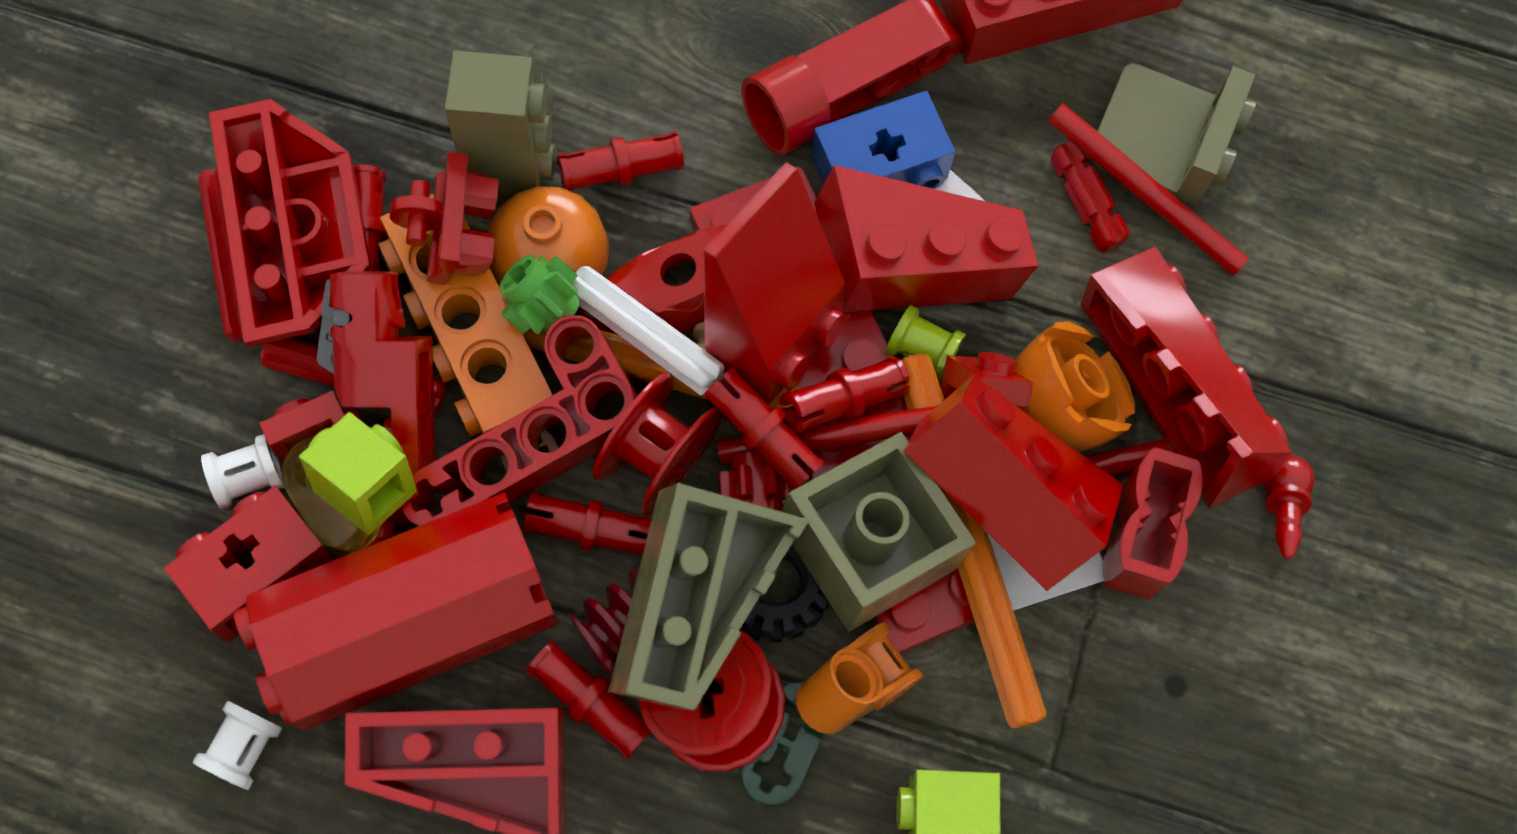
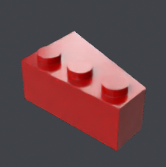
M836 165L833 166L814 202L817 217L845 281L843 312L908 308L910 304L914 307L1011 300L1038 267L1023 210Z

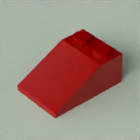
M787 162L703 250L705 351L723 363L725 367L724 373L734 366L738 370L737 373L768 405L783 388L792 390L800 382L809 366L810 357L821 344L828 347L837 339L847 319V314L843 312L845 281L798 169Z

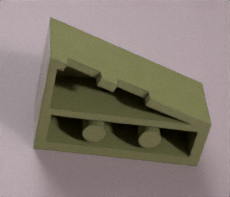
M453 50L445 113L456 152L468 155L467 170L499 179L498 199H510L516 193L537 186L543 187L544 180L553 181L556 169V144H551L554 94L534 59L525 56Z
M680 483L659 490L609 692L671 708L695 710L740 636V628L760 595H765L776 576L774 572L794 539H798L802 534L809 519Z

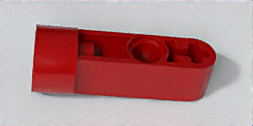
M907 0L798 56H788L745 78L741 85L743 105L754 131L764 145L777 155H785L812 141L816 127L849 117L941 69L960 52L964 45V40L933 0Z

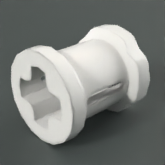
M264 434L256 436L255 444L221 456H216L213 452L201 456L202 467L208 486L221 510L231 507L234 498L269 486H276L279 490L286 487L279 459L269 446Z
M227 700L222 709L226 714L224 722L207 752L197 753L192 763L234 785L249 790L253 783V779L249 775L269 738L278 737L283 728Z

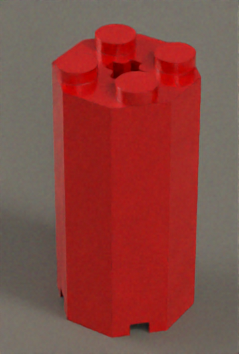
M505 492L246 596L247 607L233 613L243 643L248 650L257 648L266 672L256 675V681L267 710L271 715L279 712L286 725L292 723L302 731L558 625Z

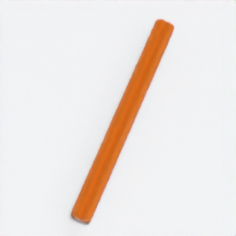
M924 353L901 359L910 378L908 381L899 383L900 385L906 383L910 386L908 394L903 396L907 409L911 410L941 404L945 399L932 359ZM938 485L976 541L975 546L961 563L958 570L1007 724L1011 728H1024L1037 724L1046 718L1047 712L989 534Z

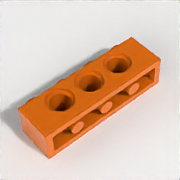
M390 213L381 216L380 219L388 239L378 243V246L390 272H397L398 276L405 273L413 291L403 295V298L418 330L430 325L438 344L433 346V362L443 382L446 383L456 379L464 398L454 402V405L469 437L479 433L483 435L552 396L553 394L522 332L501 314L508 304L502 300L503 294L500 292L490 268H488L485 274L453 272L445 285L426 282L427 275L424 273L428 266L431 230L426 232V244L424 246H411L406 243L407 228L394 224L390 220ZM463 215L462 228L471 230ZM472 313L479 316L477 322L467 329L458 330L449 327L451 321L460 314ZM497 365L506 369L502 378L494 383L482 384L474 380L476 374L486 366Z

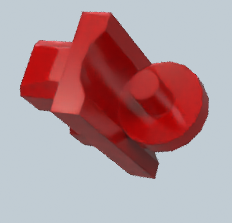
M448 152L445 171L438 172L435 177L433 198H430L431 184L424 180H415L411 182L410 195L395 198L390 204V220L400 227L407 228L406 243L408 245L424 246L426 244V232L431 230L426 282L445 285L453 272L485 274L492 264L494 252L493 234L463 229V214L490 219L497 203L499 179L467 170V154Z

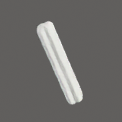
M582 266L576 271L578 277L572 285L578 289L576 296L580 300L579 306L696 393L703 396L717 380L719 381L722 378L725 370L722 362L593 268Z

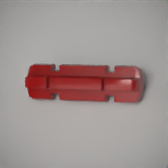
M1068 141L1053 150L1050 161L1060 178L1066 177L1067 182L1063 185L1084 225L1092 226L1093 230L1088 233L1096 248L1101 252L1111 251L1126 242L1130 236V231L1120 214H1113L1112 210L1116 208V205L1095 166L1087 165L1086 162L1090 160V157L1071 141Z

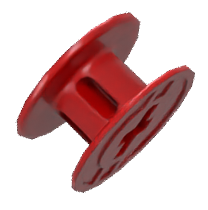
M671 373L659 375L634 399L608 435L596 458L592 471L593 478L596 481L605 480L618 471L625 462H628L653 481L642 503V512L645 516L653 514L659 490L676 483L682 484L708 448L722 419V413L717 408H711L689 427L667 412L664 408L674 386V379Z
M740 631V636L713 679L723 690L722 694H713L715 716L703 705L704 700H712L711 684L695 710L671 708L639 700L644 723L662 744L668 746L680 761L701 771L728 772L752 763L772 745L784 722L786 695L779 673L765 658L764 652L743 631Z

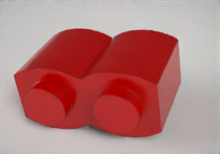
M1154 447L1126 479L1118 503L1120 528L1109 541L1103 559V579L1107 588L1150 601L1178 575L1184 564L1188 549V532L1185 520L1195 510L1202 492L1203 475L1199 460Z

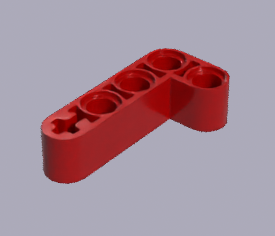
M569 315L558 319L550 326L545 335L544 350L549 363L564 388L563 390L412 475L417 492L401 506L403 513L409 521L421 526L504 492L510 504L599 454L608 435L638 394L610 343L592 320L579 315ZM581 338L593 340V351L584 362L578 364L566 363L565 355L570 344ZM611 392L623 394L624 406L615 418L609 420H599L596 418L595 406L601 397ZM554 424H564L566 439L563 445L550 453L540 452L539 437L543 430ZM505 455L509 463L505 477L497 484L485 485L482 474L486 463L493 457ZM469 488L474 493V496L470 497L461 491ZM440 490L447 495L440 500L443 511L437 515L429 511V509L436 504L433 494Z

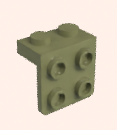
M1128 64L1123 69L1098 132L1180 201L1196 207L1211 183L1215 182L1222 185L1230 172L1237 151L1228 148L1233 133L1243 134L1255 109L1256 101L1247 98L1256 74L1232 66L1217 94L1214 95L1139 64ZM1090 158L1089 161L1091 164L1103 169L1100 165H1098L1094 160Z

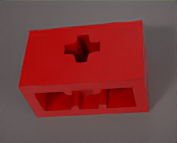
M273 486L265 493L256 492L244 498L232 510V518L211 533L203 532L187 540L177 550L176 559L164 567V570L208 628L227 643L239 634L233 613L247 607V595L334 561L329 552L276 486ZM250 550L256 562L251 567L244 569L239 557L244 552Z

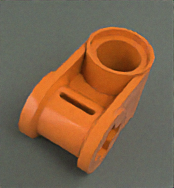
M886 622L873 627L847 647L836 652L798 687L795 697L797 709L802 719L811 728L825 734L837 733L874 709L878 711L924 678L919 668L911 669L889 639L888 636L891 629Z

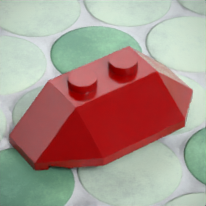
M272 99L209 112L244 344L247 347L312 333L322 322L323 314L321 312L325 283L327 279H330V273L372 270L352 156L349 151L318 130L289 114L285 108Z

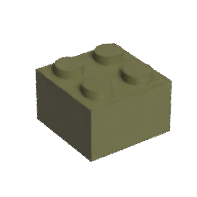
M902 432L789 492L781 512L809 519L802 534L798 539H794L792 545L848 632L957 570L976 544V541L936 482L904 452L908 441Z

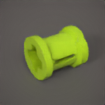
M910 304L895 328L885 353L893 357L898 354L903 357L922 353L927 354L932 359L940 383L947 355L956 356L966 334L959 330L950 333L920 317L919 309Z

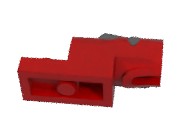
M351 271L330 273V279H327L325 283L317 362L334 374L335 392L342 407L391 408V416L386 417L383 427L398 441L402 447L403 454L407 457L411 473H415L436 461L433 336H399V328H405L406 324L398 290L397 272Z

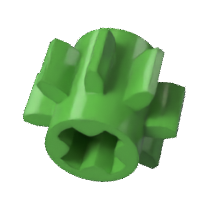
M532 255L523 257L507 271L500 283L499 290L503 294L502 300L508 304L502 311V316L523 334L529 329L533 330L536 334H539L541 330L547 333L550 326L558 319L576 313L580 300L576 296L578 289L572 283L578 275L557 255L550 261L543 256L539 257L538 260Z

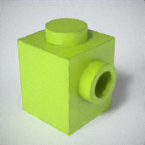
M350 412L333 427L319 432L310 442L308 448L299 455L313 492L368 536L417 492L407 457L403 454L402 447L394 436L378 424L369 428Z
M916 770L909 777V787L898 788L896 804L897 828L908 830V834H1000V773Z

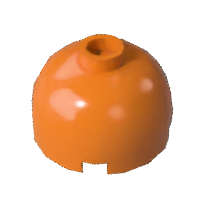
M537 186L516 193L497 209L488 226L487 233L493 234L494 237L493 260L489 268L499 287L507 271L517 261L528 255L534 256L537 260L543 256L548 261L557 255L575 273L580 267L588 266L604 276L603 274L608 266L609 240L597 211L581 195L564 188Z
M1069 321L1056 322L1036 336L1016 359L1017 366L1015 372L1033 382L1030 407H1017L1078 452L1092 450L1109 443L1129 430L1132 424L1125 423V419L1135 413V401L1129 382L1111 353L1108 351L1101 357H1098L1094 350L1086 344L1094 338L1090 332Z

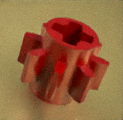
M758 451L734 455L731 457V471L718 472V492L720 495L780 512L788 493L793 491L790 488L791 485Z

